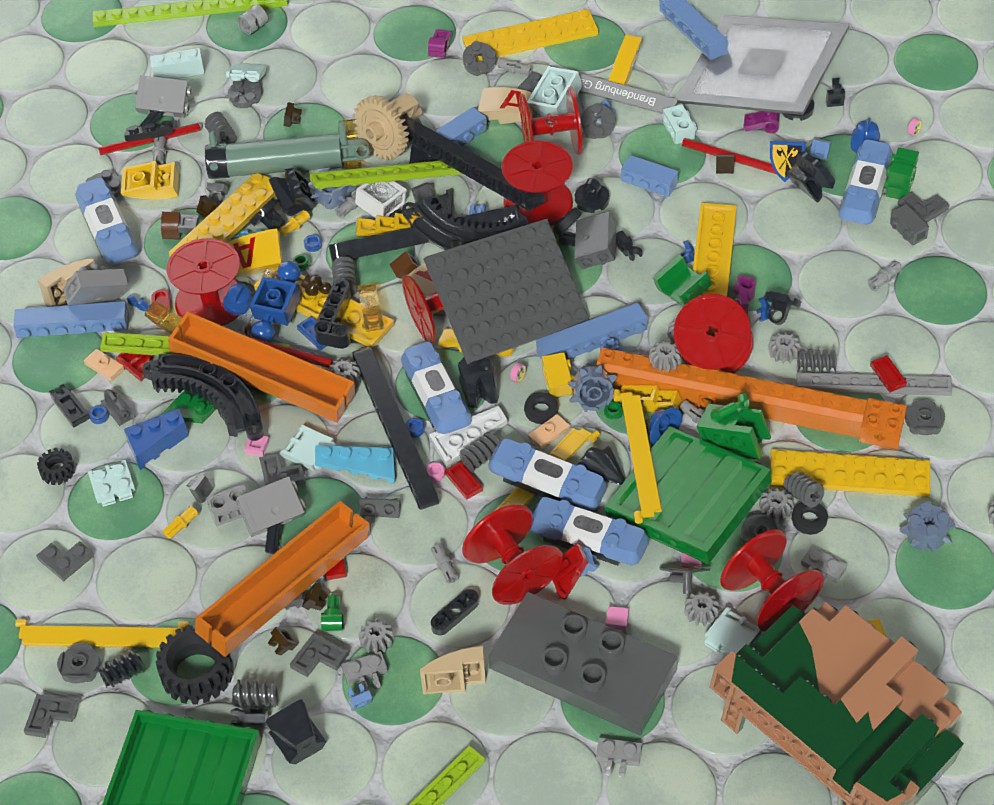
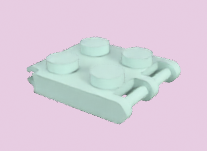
M246 63L233 64L226 71V78L232 77L234 81L248 78L250 82H257L266 73V66L261 64L249 65Z
M301 425L299 432L289 440V445L280 452V455L310 470H314V468L321 470L322 467L315 466V445L336 446L337 444L333 442V438Z
M122 460V463L116 465H106L105 468L93 472L92 470L88 471L97 503H102L103 507L116 503L115 498L119 497L120 501L133 498L132 493L136 491L126 460Z
M727 607L705 633L706 640L704 645L716 652L722 648L720 654L726 657L731 651L736 654L745 644L750 647L762 631L756 625L747 621L745 616L741 617L732 612L730 607ZM728 615L733 616L734 618L738 619L739 621H736L735 619L731 618V617L728 616ZM744 624H746V625H748L749 627L753 628L755 631H753V630H751L750 628L746 627Z

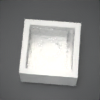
M395 181L362 184L356 190L355 203L375 218L376 215L389 217L390 213L400 209L405 204L407 189Z

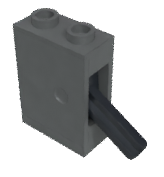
M610 211L577 220L576 235L560 234L558 242L564 245L575 246L574 259L581 269L600 264L604 265L615 260L617 222Z

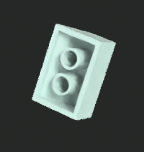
M200 48L150 56L154 77L177 79L204 74Z
M548 66L527 101L528 106L533 108L542 117L547 116L548 113L551 115L567 113L566 92L568 87L572 86L575 96H577L582 88L578 71Z

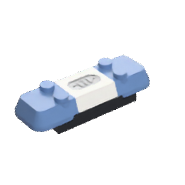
M865 140L858 148L839 208V217L842 220L868 225L876 218L885 181L888 177L886 176L887 168L891 166L890 161L893 152L889 144Z
M96 178L79 184L75 193L76 200L105 263L116 264L135 257L138 254L137 244L108 183L102 178Z
M430 342L406 348L401 357V362L405 369L406 377L432 428H435L440 434H447L469 426L472 422L471 414L437 349Z
M507 438L499 442L488 463L489 470L503 477V482L540 497H548L557 501L567 500L570 505L587 511H594L598 508L607 488L603 477L586 470L585 466L573 465L533 449L528 443L521 444Z
M543 497L532 512L533 521L530 531L543 536V541L566 549H571L576 544H579L582 548H590L591 554L595 555L597 559L619 566L620 562L627 565L638 564L649 543V537L643 529L627 524L624 519H611L572 506L567 500L557 501Z

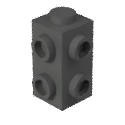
M907 204L897 207L892 211L890 219L892 228L896 229L912 246L927 239L929 225Z

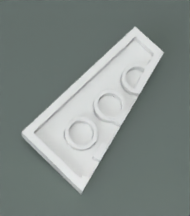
M496 406L472 416L471 424L465 428L447 434H440L436 431L429 434V439L444 464L448 466L460 457L462 449H466L467 445L483 436L485 432L495 433L505 426L507 418L500 407Z

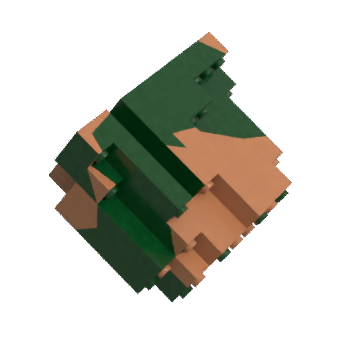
M825 602L817 611L812 608L806 614L803 610L792 605L751 647L745 644L736 654L731 651L714 667L709 688L726 701L721 721L738 734L743 729L745 719L749 720L846 802V805H916L955 762L964 745L956 734L951 733L962 711L959 710L955 703L949 702L945 698L949 690L945 682L940 678H936L924 665L915 661L919 651L911 641L905 640L902 636L894 643L889 637L877 631L873 624L867 623L862 619L857 611L850 609L848 606H845L839 612L837 608Z

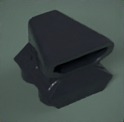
M807 152L797 153L796 164L787 172L791 182L817 203L822 198V187L833 189L835 179L828 169Z
M295 168L285 169V178L273 177L269 179L277 200L286 215L293 216L302 210H313L316 206L315 198H311L312 193L310 191L311 188L308 186L309 182Z
M463 357L458 363L459 382L468 407L477 409L481 398L490 404L497 403L498 397L494 369L490 360L483 359L467 364L465 357Z
M302 699L266 719V724L271 730L268 733L289 764H298L322 750L326 744V740L309 717L306 704Z

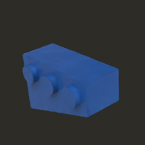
M179 408L124 429L127 442L140 470L150 460H156L160 457L159 454L167 448L170 450L188 437L185 421Z

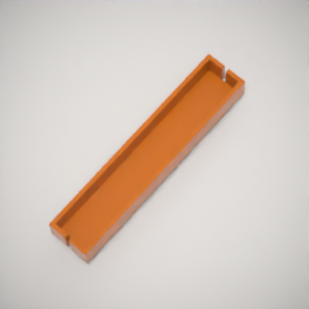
M188 311L179 322V327L176 326L168 338L170 352L194 356L211 364L214 363L222 366L238 377L243 383L338 423L343 415L345 406L348 407L355 395L354 381Z
M339 501L195 618V633L207 643L212 641L211 646L226 657L368 538L370 523L357 513L353 515V510Z

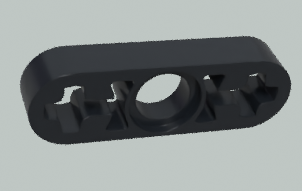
M473 589L463 591L431 619L432 632L439 636L448 633L478 607V593ZM452 609H459L461 611L457 616H452L449 613ZM437 623H439V624L444 623V626H443V627L440 626V625L437 626L436 624H437Z

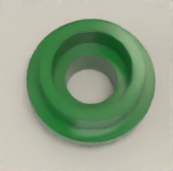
M299 254L294 257L293 262L299 266L300 271H305L310 267V260L306 255Z
M610 402L604 408V415L608 419L617 420L622 417L623 408L618 402Z

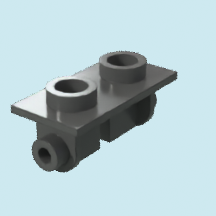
M110 389L104 391L105 399L100 402L107 408L109 414L119 426L136 417L117 392L115 393Z
M368 497L359 499L360 516L400 517L399 508H401V500H397V498L394 500Z

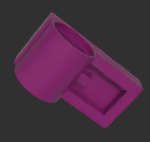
M435 29L433 37L429 38L428 56L445 58L452 38V31Z
M760 111L746 114L744 116L745 131L763 128L767 133H776L779 130L780 113Z
M737 276V284L733 285L734 295H737L735 301L744 309L748 316V301L753 300L755 297L756 281L751 277Z

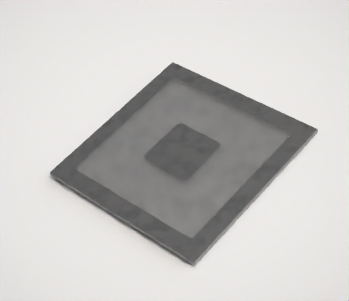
M724 15L717 29L728 39V53L712 60L702 53L675 99H678V103L803 115L850 26L849 24Z

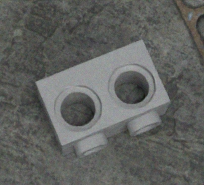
M244 484L215 493L206 498L216 527L242 518L236 499L238 496L247 493Z

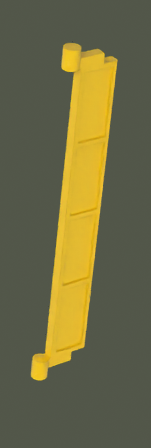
M615 389L613 400L616 402L621 400L638 491L641 511L634 512L635 523L639 524L643 522V518L654 517V513L661 512L662 509L640 395L633 396L632 392L620 393L618 389Z
M573 428L548 455L568 462L588 439L591 442H595L600 437V433L597 430L590 433L583 428L580 431ZM516 487L496 510L513 504L526 506L534 498L535 494Z
M16 619V627H20L18 637L23 639V646H71L77 643H85L92 647L160 648L159 645L162 641L167 643L166 637L169 634L174 637L176 635L175 630L180 628L183 632L187 630L186 626L190 625L189 621H179L178 628L28 626L27 619Z

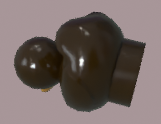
M310 274L306 275L301 284V287L305 289V293L308 296H317L318 289L322 294H329L332 287L328 281L322 282V278L319 275L311 276Z

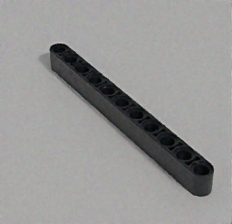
M408 116L400 118L405 119L402 125L408 126L404 132H409L405 138L409 139L408 143L525 210L531 211L544 204L545 196L543 193H530L513 187L504 178L501 168Z
M514 205L454 218V222L460 219L461 225L466 221L468 227L474 223L475 228L481 224L482 229H484L486 224L491 228L493 223L497 227L500 222L505 225L506 220L512 223V218L515 217L518 220V215L521 213L519 206ZM410 227L330 244L328 247L333 263L339 257L354 259L429 243V241Z
M369 346L353 351V360L360 369L361 379L419 510L439 504L436 490L372 348Z

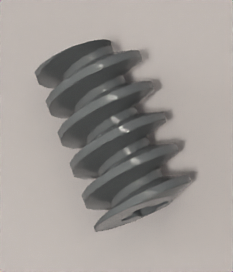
M213 112L207 116L204 123L205 128L208 132H215L217 143L228 144L237 141L235 131L221 112Z
M350 257L337 258L332 263L333 283L339 279L347 280L351 296H353L357 292L354 261Z
M802 348L799 354H797V372H799L801 367H803L804 372H807L808 367H810L812 373H814L817 367L820 373H822L824 368H826L827 373H830L831 368L836 373L837 355L835 350L832 349L830 354H828L827 349H824L821 354L820 350L816 349L813 354L812 349H808L807 354H805V350Z
M485 432L483 436L467 445L466 449L460 451L462 463L471 473L474 472V467H480L479 462L485 464V458L490 460L491 453L493 454L500 440L493 433Z
M795 472L784 480L783 486L786 492L810 508L816 507L824 496V487L802 472Z
M238 679L233 687L232 704L236 706L238 702L243 707L247 702L248 706L252 707L255 702L257 707H261L264 702L265 707H269L272 702L273 707H276L278 703L277 686H275L274 680H271L269 686L266 685L265 680L262 681L261 686H258L257 680H254L252 686H250L249 680H246L244 686H242L240 679Z

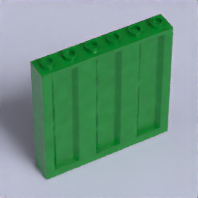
M669 426L650 449L662 511L654 513V517L643 518L642 523H635L634 512L641 511L633 470L606 503V517L615 520L624 519L627 524L643 529L649 538L709 565L771 484V469L748 458L736 455L729 450L717 447L713 443H708L696 436L684 433L680 429Z
M135 710L102 805H242L261 744L259 730L252 727H236L230 723L218 724L211 720L200 721L188 716L184 718L177 717L170 713L159 714L150 710Z

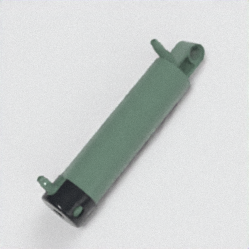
M343 120L338 122V135L226 144L217 143L215 132L210 131V144L205 146L206 171L209 179H220L257 173H282L288 168H295L297 171L318 170L328 167L330 169L342 168V161L366 159L369 155V143L364 139L347 140ZM364 147L366 150L360 152L357 148Z

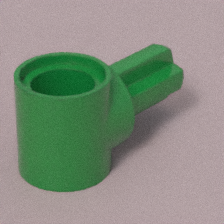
M331 594L328 596L327 609L324 613H321L322 631H343V612L339 610L340 597L338 595Z

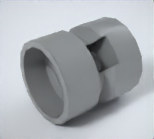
M254 5L247 12L237 17L240 29L247 35L252 34L268 22L266 12L259 5Z

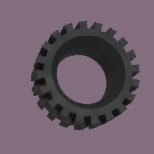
M192 625L186 626V631L182 632L180 628L175 630L176 635L174 637L169 634L166 637L167 643L161 642L159 645L161 651L156 653V667L165 692L167 694L170 693L174 700L180 697L181 703L184 704L191 700L193 705L198 704L199 699H203L204 703L209 702L208 697L211 695L214 699L219 696V689L224 692L227 689L226 682L230 683L232 680L231 673H233L234 668L230 653L224 657L211 646L212 641L207 643L195 633ZM206 655L215 661L212 670L202 677L184 679L176 674L180 663L190 656Z

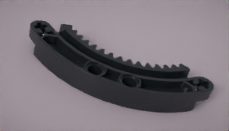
M432 198L425 199L418 206L412 202H407L402 207V215L409 222V225L424 239L443 250L451 249V243L455 240L464 245L530 224L526 216L519 214L518 220L515 217L512 218V223L506 220L505 226L500 222L498 227L495 223L492 224L491 228H489L488 224L485 225L484 229H482L481 224L475 228L474 223L468 227L466 221L461 225L460 219L454 222L453 216L450 219L447 218L448 213L442 215V209L436 210L437 204L431 205ZM407 206L410 208L414 207L413 213L415 216H417V213L420 214V217L416 218L413 223L409 220L413 219L411 214L405 213Z
M158 354L159 360L149 361L144 364V376L152 381L153 388L157 393H159L160 389H163L164 392H167L168 389H171V392L178 389V393L184 390L185 394L191 392L193 397L197 395L198 399L203 398L204 402L209 401L210 406L213 405L215 410L218 409V413L221 414L222 419H224L227 425L229 436L238 437L237 432L246 431L249 440L257 441L263 437L264 431L260 412L254 397L245 384L224 367L214 363L211 364L194 356L181 354ZM256 425V433H253L252 426Z

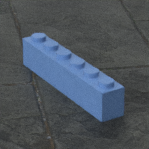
M659 0L660 12L710 60L728 53V39L709 20H706L692 4L686 0Z
M125 301L15 309L13 327L17 338L128 330V309Z
M637 302L536 340V352L541 360L542 356L564 353L566 360L573 359L578 355L600 348L601 345L606 344V341L614 338V341H619L637 333H642L647 330L648 318Z

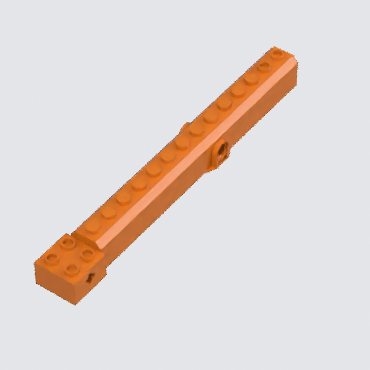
M603 347L597 360V367L601 365L608 375L617 376L616 380L612 383V387L621 390L622 385H658L659 390H678L682 402L687 400L698 409L702 408L703 410L707 408L708 404L727 405L731 402L736 403L738 402V396L746 393L750 402L748 408L762 410L765 419L857 437L859 442L896 450L899 447L907 405L868 398L867 401L723 372L720 369H702L683 363L677 366L675 371L670 369L668 373L666 370L660 372L658 368L653 369L648 356Z

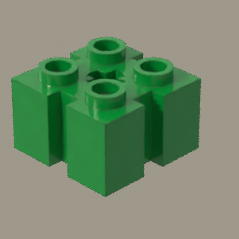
M898 147L896 154H892L890 161L892 166H888L886 176L889 179L886 178L884 189H887L886 197L900 199L910 193L917 169L918 151Z

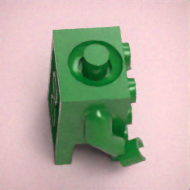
M746 393L740 394L736 403L731 402L727 405L708 404L696 426L703 441L713 443L717 447L729 450L743 458L760 460L762 456L759 444L763 439L770 440L771 434L762 410L748 408L750 402Z

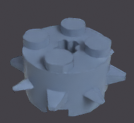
M330 167L320 170L319 172L338 171V169L331 170ZM312 182L308 183V186L315 191L311 198H316L318 203L331 210L340 206L346 201V197H350V192L356 190L352 185L316 189Z
M601 365L598 367L584 366L580 368L573 382H568V385L574 390V394L569 401L571 403L579 402L581 407L584 408V412L588 410L597 411L600 407L604 409L606 404H610L613 398L614 390L612 383L616 380L617 376L608 375Z
M923 502L920 506L914 508L910 514H903L908 523L900 528V533L907 534L908 541L912 547L922 551L930 549L934 552L943 546L945 542L952 543L947 534L949 530L955 528V523L949 522V514L940 507L929 502Z

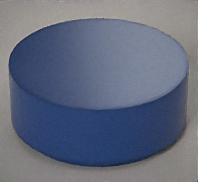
M309 235L304 239V247L309 252H316L321 249L322 240L318 235Z
M102 405L92 407L89 411L90 420L94 424L106 422L109 418L107 408Z
M413 418L406 422L411 437L416 438L423 435L425 427L422 420Z

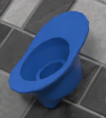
M868 118L867 121L859 122L852 132L850 143L855 153H857L858 148L865 140L880 141L879 128L876 123L871 121V118Z
M239 282L231 286L223 299L225 310L233 315L247 313L250 310V304L256 293L254 286L246 282Z
M677 408L658 410L652 415L649 426L652 446H654L669 426L675 429L680 428L682 415Z

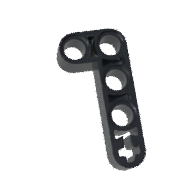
M339 279L333 283L314 326L316 341L319 344L339 349L350 345L349 329L346 325L340 324L351 299L349 282L345 279Z

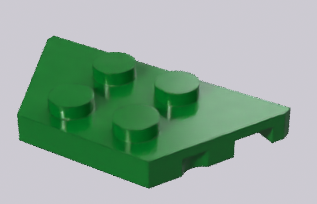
M183 391L162 414L179 408L185 422L192 421L193 423L203 424L215 409L213 405H209V401L204 402L203 398L198 399L197 395L193 397L191 392L185 394V391Z

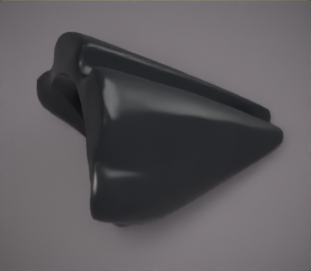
M607 446L604 450L595 447L589 448L577 463V465L585 466L586 470L602 476L605 481L622 485L625 480L610 446Z

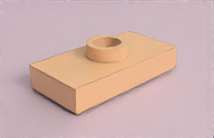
M98 349L84 360L86 366L110 381H113L125 370L122 364Z
M557 414L528 434V439L542 450L569 431L570 425Z

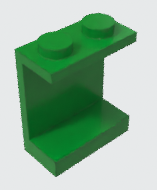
M677 255L652 277L660 292L683 307L689 301L704 293L712 285L706 271L699 275L687 266L684 257L681 255Z

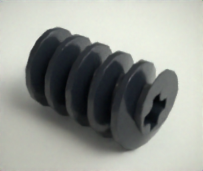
M128 650V657L122 653L120 655L121 661L114 657L113 665L106 661L105 669L101 665L97 666L106 688L107 684L115 687L114 680L122 684V676L130 680V672L138 676L137 669H140L143 673L145 672L144 664L137 650L136 654L132 650Z

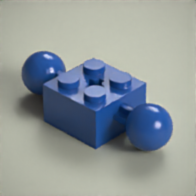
M285 261L279 265L277 269L279 280L262 277L250 304L254 319L261 321L256 322L252 326L251 337L270 342L275 335L273 323L289 325L301 297L298 285L295 283L299 279L301 272L295 262Z

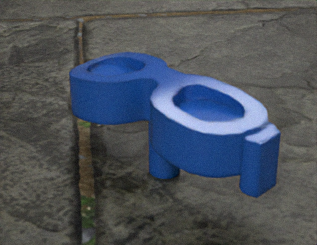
M687 240L683 242L686 251L680 253V255L684 256L686 263L694 261V254L692 253L694 248Z
M131 294L127 297L128 303L141 311H148L151 308L150 304L148 305L143 301V297L138 301Z
M764 297L758 299L761 302L762 308L756 310L757 314L761 313L760 322L769 319L770 304Z

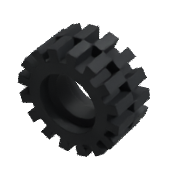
M54 448L53 452L49 449L47 450L48 454L42 453L43 458H38L37 468L43 481L45 480L47 484L51 482V485H55V482L61 485V481L64 480L66 483L68 481L67 477L70 479L73 477L75 465L71 454L67 450L64 451V449L60 448V451H58V448ZM54 464H63L59 469H49Z

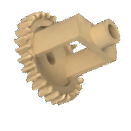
M408 93L387 103L388 99H383L382 96H369L356 105L357 108L354 109L356 113L353 114L356 120L353 123L357 127L354 129L359 131L358 137H362V139L369 143V153L374 152V157L379 156L381 160L384 158L387 161L388 159L392 160L400 156L407 147L406 142L409 140L405 137L408 136L409 132H404L408 126H403L402 123L405 119L400 118L408 116L416 119L422 113L418 101Z

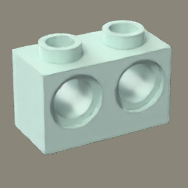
M682 104L663 109L662 122L675 144L682 143L684 138L695 139L696 124L694 121L692 122L689 111L685 110Z

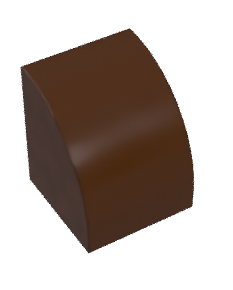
M162 211V239L180 240L181 233L178 231L181 217L180 212Z
M407 251L389 264L395 276L400 279L419 267L416 259Z

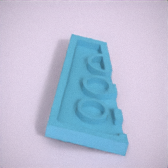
M315 445V466L341 471V469L351 472L350 474L354 475L359 473L369 475L371 479L378 480V478H382L394 484L393 448Z

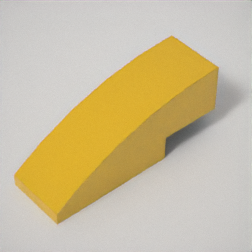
M622 385L620 393L632 392L633 396L640 395L643 411L652 413L662 409L667 410L668 408H677L679 410L682 402L678 390H659L658 385Z

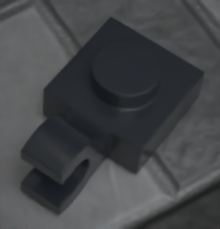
M832 78V90H827L826 94L827 107L844 106L845 90L844 88L841 89V84H839L840 78Z
M623 231L616 233V246L625 256H628L631 261H634V254L642 257V249L632 246L633 241L630 236H627Z
M234 708L230 711V714L238 715L239 719L232 720L231 724L239 726L244 721L250 722L251 725H262L269 717V708H247V710Z

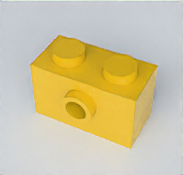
M564 353L542 356V370L548 393L554 397L572 394V387L568 385V382H573L574 376L569 373L571 370L570 360H566Z

